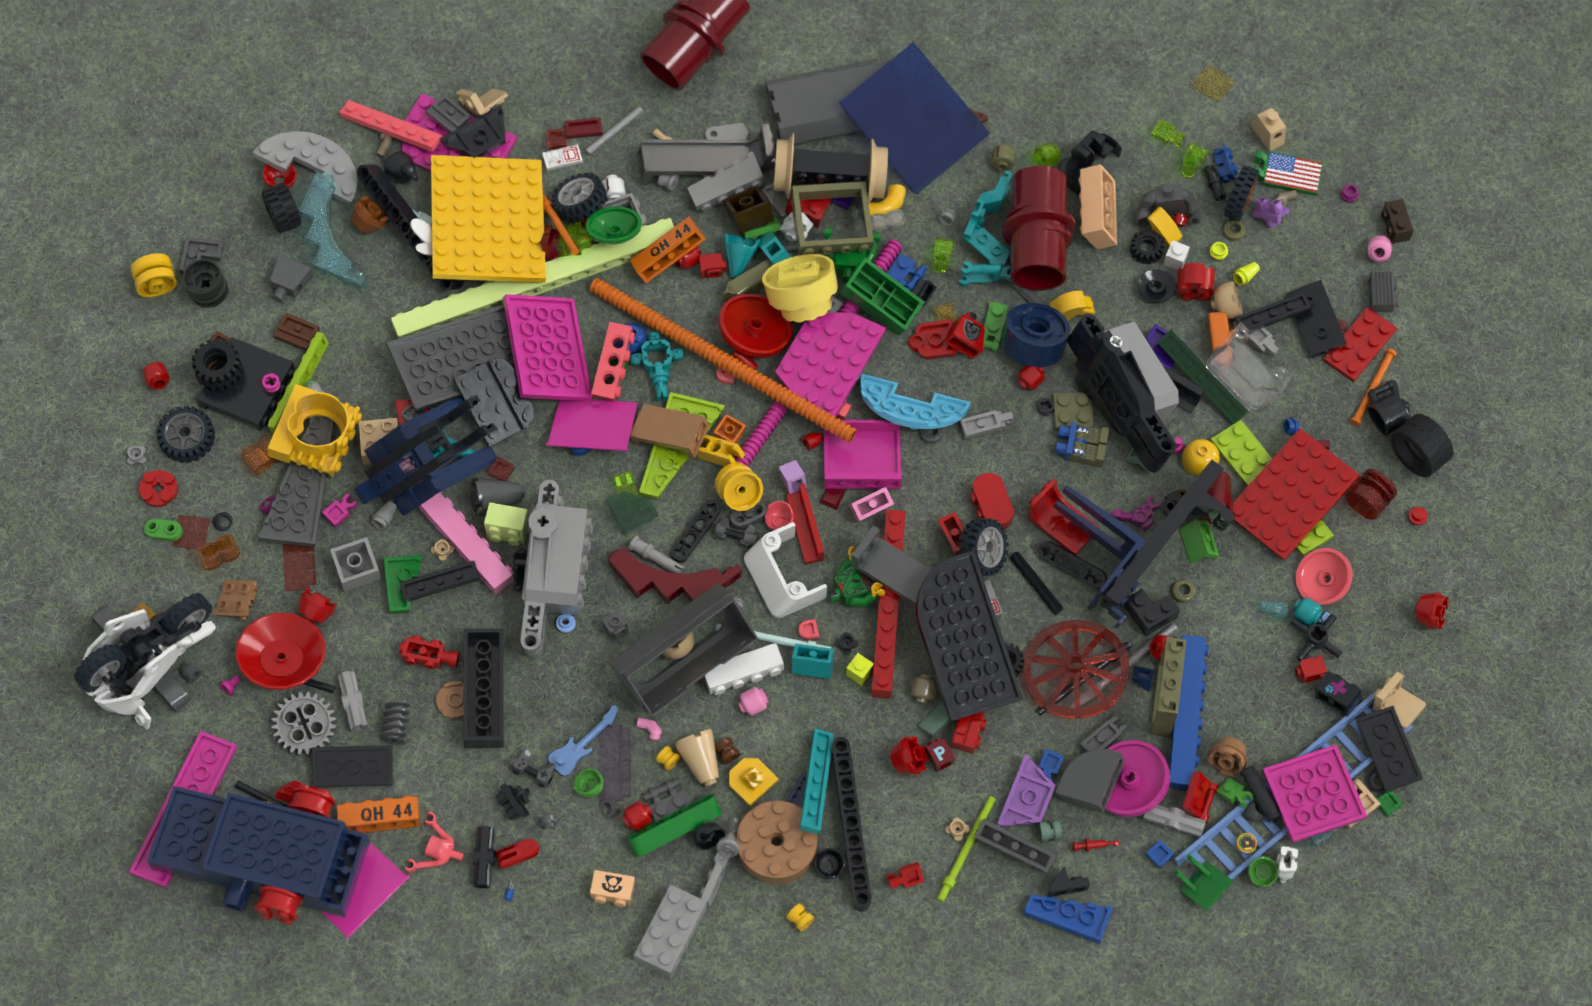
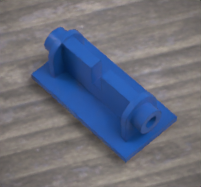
M1222 143L1223 149H1214L1213 156L1217 166L1224 164V166L1218 168L1221 180L1227 183L1231 178L1236 180V174H1239L1236 164H1232L1231 159L1234 156L1231 148L1227 149L1225 144Z

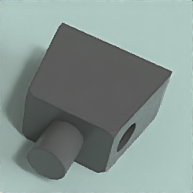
M279 255L270 278L271 287L276 290L272 297L278 302H282L286 295L296 298L313 277L311 268Z

